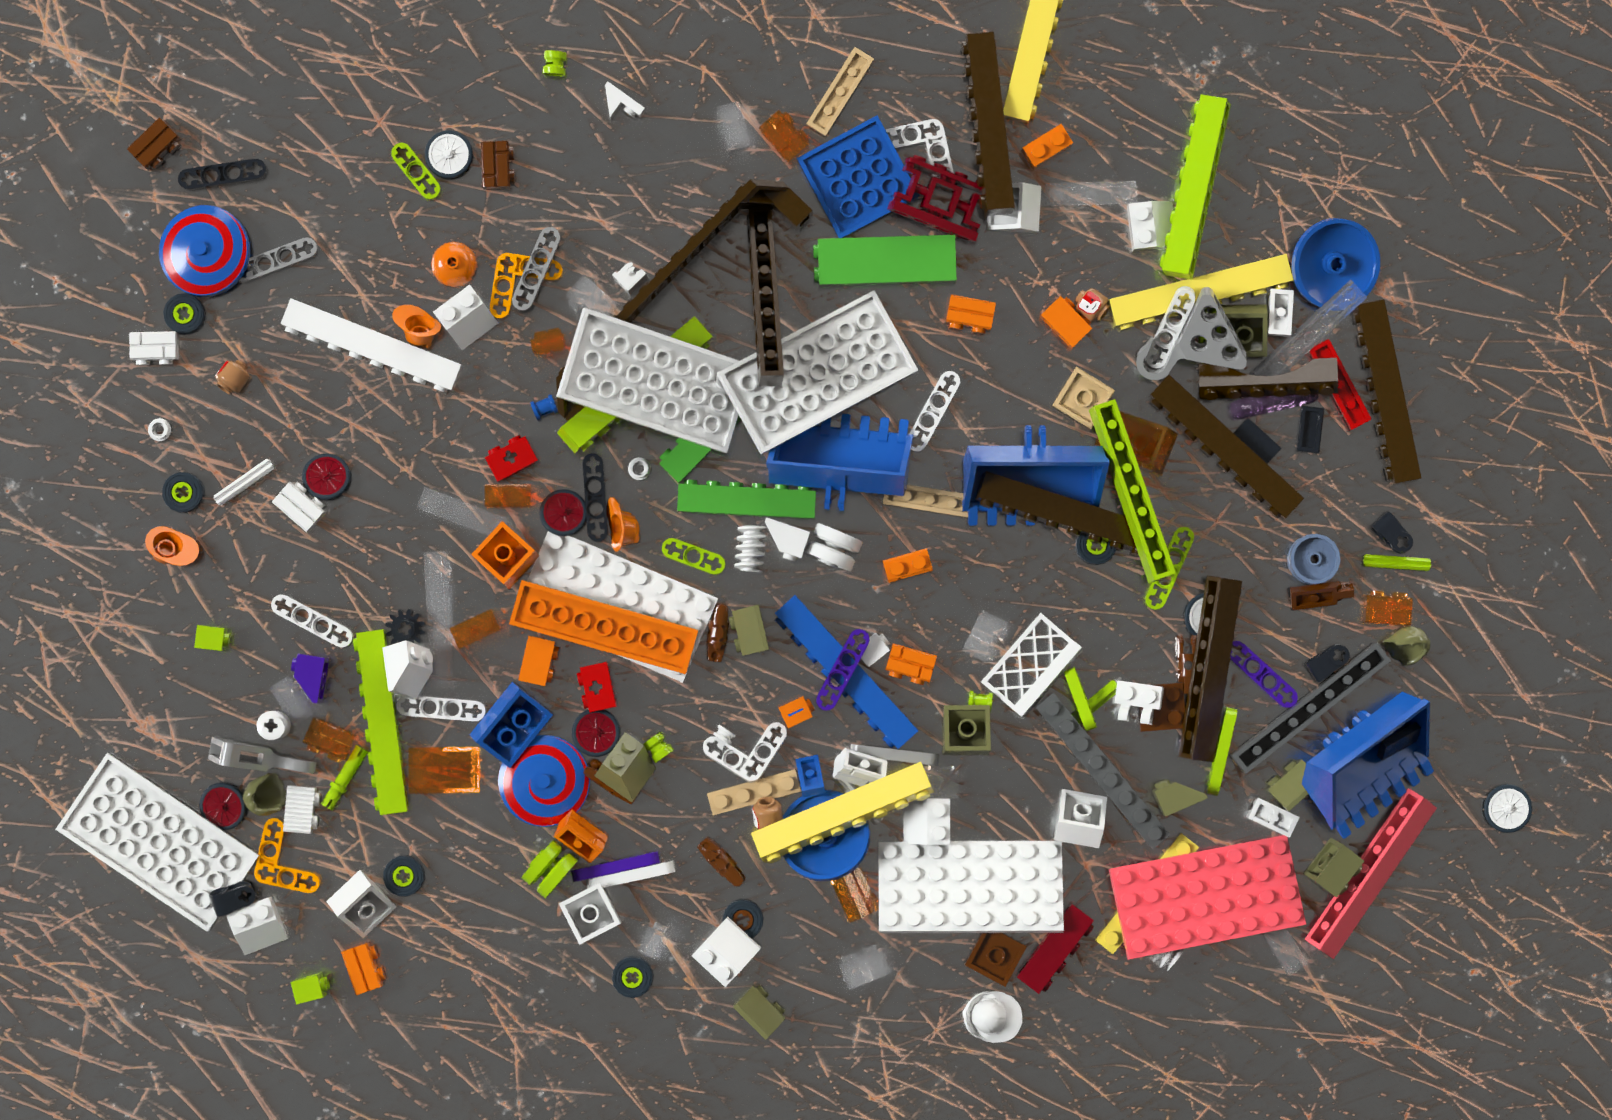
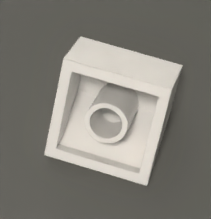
M1012 183L1015 203L1013 213L987 216V230L1039 232L1041 186L1028 183Z
M1148 201L1128 204L1127 215L1132 252L1167 248L1165 246V238L1167 232L1171 231L1172 226L1170 224V215L1173 210L1172 201Z
M468 285L433 311L462 351L499 324L471 285Z
M766 517L765 524L779 552L783 553V558L796 562L797 558L802 559L810 532Z
M406 640L383 647L388 691L412 700L417 699L433 671V656L430 649Z
M1062 789L1054 840L1099 848L1104 831L1107 797Z
M927 798L922 801L914 800L909 802V805L903 808V842L908 841L909 844L950 845V798Z
M361 870L326 901L337 917L362 938L368 935L396 908V905Z
M601 883L559 903L579 945L622 923Z
M272 896L226 915L233 935L244 955L288 939Z
M727 917L699 946L692 957L726 987L756 955L761 947Z

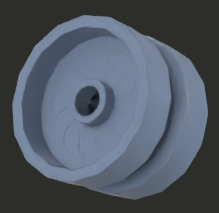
M1320 534L1305 535L1294 541L1288 550L1286 558L1287 566L1292 576L1299 582L1309 585L1324 583L1331 579L1338 571L1341 561L1340 552L1335 542L1327 536ZM1314 555L1315 558H1318V562L1312 563L1310 560L1311 556Z

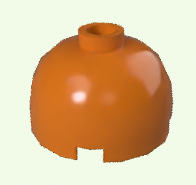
M453 241L437 248L432 257L431 267L434 276L440 283L456 288L464 286L472 280L477 269L476 256L468 246Z

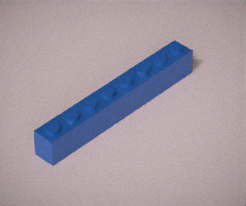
M794 595L775 612L777 616L775 621L783 630L787 627L793 633L790 638L798 647L802 644L806 647L808 658L814 664L818 661L824 667L821 672L827 677L843 647ZM848 653L842 656V663L845 666H852L855 660ZM857 665L842 695L845 698L849 695L855 701L852 706L861 715L865 712L870 718L867 721L868 724L875 731L880 729L885 734V737L882 739L891 749L894 746L899 749L918 730L867 673ZM835 673L831 676V679L834 678L839 684L837 687L844 683L843 675Z

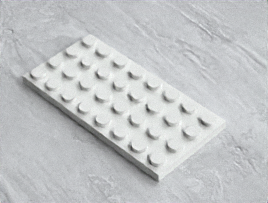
M875 290L781 339L784 368L782 386L759 387L756 353L717 373V376L760 454H763L918 371V368Z
M583 308L556 397L722 453H727L738 418V412L720 382L717 373L739 362V360L594 310Z
M549 531L539 551V557L536 559L527 580L530 583L698 630L687 672L718 601V598L574 537L558 536ZM623 657L682 683L686 677V674Z
M109 753L105 755L55 829L207 932L218 918L209 898V893L218 888L243 881L259 856L258 853Z
M908 841L878 842L879 933H1063L1061 841H950V845L909 844Z

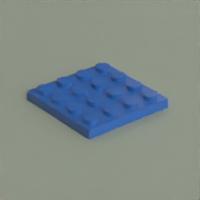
M878 115L797 158L839 238H843L892 212L887 210L889 202L894 198V192L906 194L911 180L909 174L902 171L904 164ZM914 192L911 201L920 197V195Z

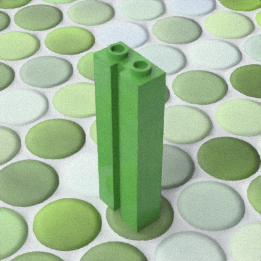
M955 235L818 239V245H813L814 258H818L819 267H814V281H819V287L956 283Z

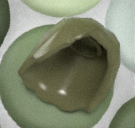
M1409 625L1397 630L1383 641L1386 651L1390 653L1393 659L1399 660L1403 666L1415 664L1425 657L1430 650V640L1426 633L1420 628Z
M267 773L252 780L244 790L243 801L252 813L257 816H268L280 811L286 804V791L277 774Z

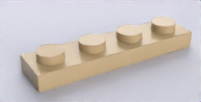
M854 47L806 125L826 137L874 61V58Z
M907 485L904 496L884 494L883 504L968 518V511H962L963 493Z
M794 769L761 778L755 783L746 782L707 793L712 814L717 815L753 805L763 797L775 799L801 792L796 770Z

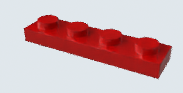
M1327 339L1308 349L1312 359L1337 358L1338 393H1332L1331 395L1350 430L1372 420L1330 340Z

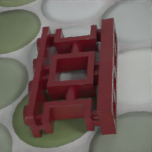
M918 155L906 158V164L902 171L912 175L906 194L894 192V198L889 202L887 210L950 235H955V237L965 241L975 242L979 234L977 230L981 224L971 221V217L980 195L972 193L969 203L961 201L959 198L963 188L955 185V183L982 193V187H978L977 180L975 182L967 179L968 175L955 171V174L947 171V167L935 163L934 166L926 163L927 159ZM913 167L937 175L940 179L930 177L927 187L918 184L921 171ZM936 184L954 191L947 211L929 204ZM914 192L924 195L920 207L928 210V213L904 204L901 200L911 202ZM955 209L964 211L965 214L961 224L969 226V229L942 218H953Z

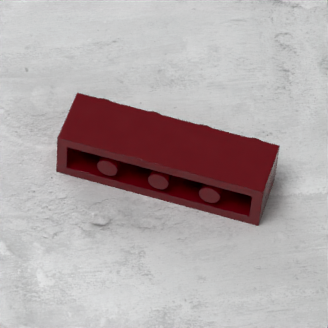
M1072 903L1063 912V933H1047L1016 975L1019 980L1038 994L1049 989L1053 983L1050 980L1055 972L1059 974L1067 963L1064 961L1069 954L1072 956L1080 947L1078 941L1083 935L1087 937L1094 928L1092 925L1094 920Z

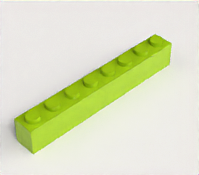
M1200 95V100L1195 103L1194 115H1196L1195 122L1191 123L1189 129L1190 145H1186L1184 152L1186 163L1185 167H1181L1179 178L1182 181L1180 189L1177 188L1175 192V202L1177 204L1175 211L1172 210L1170 215L1171 231L1167 232L1165 238L1167 249L1160 260V268H1162L1166 276L1193 280L1231 107L1227 98Z
M694 316L670 337L708 349L710 347L708 342L713 336ZM584 407L566 422L557 434L576 454L580 449L584 452L594 444L592 439L597 435L600 438L603 437L611 429L609 425L614 421L618 424L623 419Z
M1114 399L1095 405L1089 409V413L1100 445L1103 447L1106 458L1109 459L1108 468L1148 583L1176 574L1117 402Z
M386 630L356 633L357 638H353L354 651L359 652L360 661H356L357 674L362 675L359 691L360 696L365 698L362 714L363 719L368 721L369 728L365 729L366 742L371 744L368 760L369 765L374 766L371 783L372 787L377 789V797H374L375 810L379 811L380 815L408 812L409 804L394 693L388 691L383 647L388 646Z

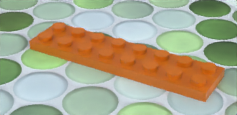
M521 580L509 622L510 625L683 674L687 673L698 630L523 580Z

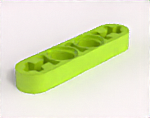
M1180 527L1173 533L1167 549L1169 553L1172 551L1178 552L1181 559L1178 564H1173L1176 574L1171 576V582L1168 585H1162L1159 581L1150 584L1145 595V604L1150 609H1160L1167 601L1194 541V533L1188 527ZM1184 531L1188 532L1187 537L1190 538L1189 541H1184L1181 546L1186 548L1185 552L1179 548L1172 547L1173 543L1179 544L1180 538L1177 535ZM1154 584L1159 588L1167 589L1165 594L1162 591L1160 592L1159 599L1161 603H1156L1155 606L1151 605L1152 600L1149 599V596H1154L1158 590L1153 589Z
M1225 707L1206 794L1214 796L1219 794L1236 722L1237 709Z

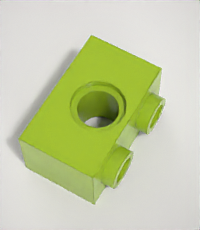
M323 972L301 977L290 982L296 1005L323 998L328 995V990H330L329 979L327 976L324 977Z

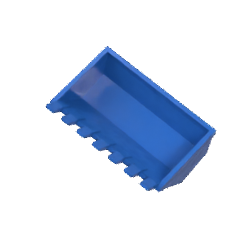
M1401 692L1372 714L1361 710L1357 713L1359 718L1355 716L1352 719L1354 726L1352 729H1349L1347 726L1342 729L1343 736L1337 732L1328 734L1330 740L1328 738L1323 740L1325 749L1306 762L1302 785L1325 817L1330 828H1336L1343 839L1351 835V831L1345 821L1348 817L1356 828H1360L1365 824L1359 811L1360 808L1364 807L1371 818L1379 813L1373 801L1376 796L1384 807H1388L1393 803L1387 791L1388 787L1391 786L1398 797L1406 793L1400 778L1405 776L1412 787L1420 783V779L1414 769L1416 766H1419L1426 777L1434 772L1428 760L1430 701ZM1416 722L1421 727L1417 742L1382 761L1377 756L1381 741Z

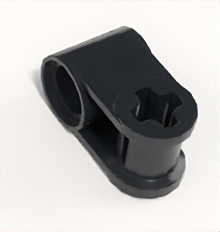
M1389 511L1385 512L1371 525V529L1395 553L1403 554L1412 548V536ZM1397 538H1399L1400 540L1403 538L1406 539V548L1404 546L1400 548L1397 546V544L1399 543Z
M1334 644L1308 660L1305 666L1316 682L1319 683L1346 664L1350 658V653L1345 646ZM1336 649L1344 652L1341 654V660L1333 658L1336 655L1334 652Z
M239 881L209 893V898L217 917L228 915L235 910L251 905L256 897L252 885L247 881ZM242 890H245V891H246V894H247L246 897H242V895H241V891H242Z

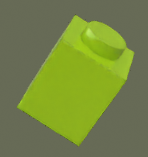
M197 625L194 648L225 651V647H229L230 633H227V628Z

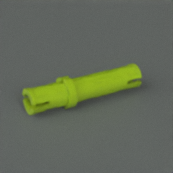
M355 745L334 782L331 781V787L321 801V805L327 806L332 811L334 810L341 795L346 793L347 785L366 754H368V751Z

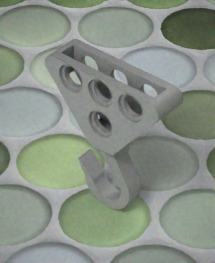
M1204 287L1201 289L1178 339L1175 340L1165 365L1161 369L1151 370L1144 364V358L1148 355L1153 342V336L1138 351L1136 360L1137 369L1143 377L1149 380H1160L1169 375L1179 359L1242 370L1247 365V353L1214 291L1209 287ZM1207 307H1214L1216 312L1208 314L1204 310ZM1223 326L1227 330L1224 333H1217L1215 328ZM1198 336H1202L1206 339V341L1203 343H1197L1194 339ZM1228 346H1234L1237 348V350L1235 352L1230 353L1227 352L1225 348Z
M212 737L208 760L219 765L259 771H268L271 768L278 767L315 774L317 763L300 758L279 756L274 754L268 747ZM241 751L259 753L257 763L240 760Z

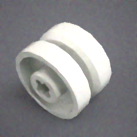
M817 523L813 534L816 538L825 541L824 545L811 541L805 553L818 558V561L851 572L855 560L843 552L846 550L854 554L859 553L863 542L843 532Z

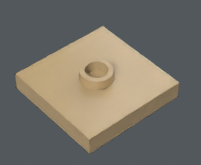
M1076 367L1052 406L1091 430L1094 425L1089 409L1095 405L1108 402L1115 390Z

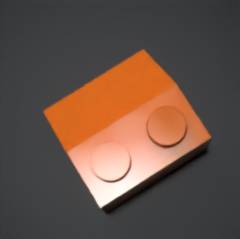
M503 521L471 554L508 589L518 581L539 557V554Z

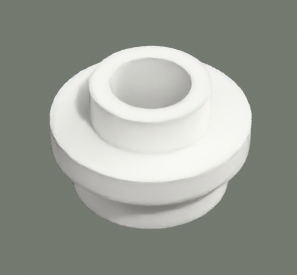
M158 418L149 424L148 433L153 440L164 441L171 434V426L165 419ZM158 426H163L164 432L162 434H157L156 428Z
M637 457L629 463L628 472L632 478L644 480L650 475L651 465L645 458ZM637 465L644 466L642 473L636 472L635 468Z

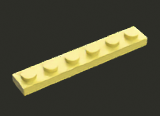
M1180 833L1160 859L1194 853L1199 847ZM1118 912L1115 913L1095 938L1099 944L1112 954L1124 942Z

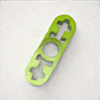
M396 144L391 151L394 161L425 199H437L441 193L439 183L407 144ZM400 148L408 150L406 156L410 161L413 157L416 159L410 162L406 168L403 167V165L407 164L402 157H396L398 156L397 150ZM415 165L421 166L423 169L422 175L418 178H413L410 175V169ZM427 175L430 177L426 179L430 186L436 185L434 188L435 194L433 195L430 193L425 194L427 189L423 183L420 186L417 185Z
M669 538L662 544V552L669 559L713 575L720 574L725 569L724 558L716 553L675 538ZM672 542H675L676 547L681 550L683 545L687 546L683 554V560L678 558L681 555L680 553L673 552L672 555H669L666 545H671ZM690 550H697L700 553V560L698 562L691 563L688 561L687 554ZM704 553L709 554L708 560L714 561L715 558H718L719 563L722 564L721 568H716L715 571H712L711 565L705 563L704 568L700 567L704 560Z
M1073 667L1065 670L1066 680L1086 732L1097 728L1076 668Z

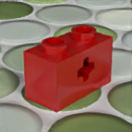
M517 435L508 440L509 445L502 449L500 446H497L488 451L489 455L485 459L498 483L539 462L526 436L521 438L520 435ZM508 452H511L512 454H517V456L514 458V463H511L510 461H505V459L508 457Z
M608 662L580 667L581 672L577 673L579 686H584L585 695H581L584 709L588 708L589 712L617 707ZM593 681L602 684L599 694L590 690V687L594 685Z

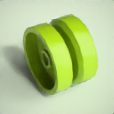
M555 840L545 850L542 849L529 864L528 870L521 877L529 885H532L542 876L544 879L537 887V892L545 899L578 861L570 853L565 854L559 862L555 859L562 852L563 847Z

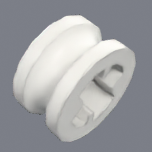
M718 725V731L713 733V735L729 745L732 743L731 738L736 736L721 725Z

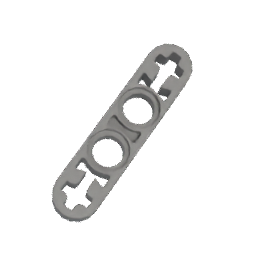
M547 227L540 233L514 292L512 302L519 311H527L532 307L560 244V233L553 227ZM554 232L556 241H551L548 248L552 249V252L550 253L544 248H539L540 244L545 246L547 242L544 235ZM543 252L547 255L548 259L544 265L536 264L535 256L537 253ZM530 273L536 274L539 279L538 283L534 286L527 285L525 281L526 276ZM524 286L528 290H534L533 295L528 292L526 296L529 303L523 304L520 307L517 297H522L525 290H520L521 287Z
M306 237L251 257L246 269L252 268L250 263L254 262V267L258 274L254 275L253 270L246 273L247 277L243 278L242 276L239 282L247 283L309 260L318 253V245L313 239ZM306 242L309 245H313L310 254H307L305 251L300 252L301 258L297 259V254L293 249L294 246L297 245V249L300 250L304 248V243ZM284 250H290L292 252L291 261L282 262L280 260V253ZM262 258L270 259L271 267L268 270L263 271L259 268L258 264Z
M857 744L850 745V750L883 760L909 763L921 762L925 765L938 766L939 754Z

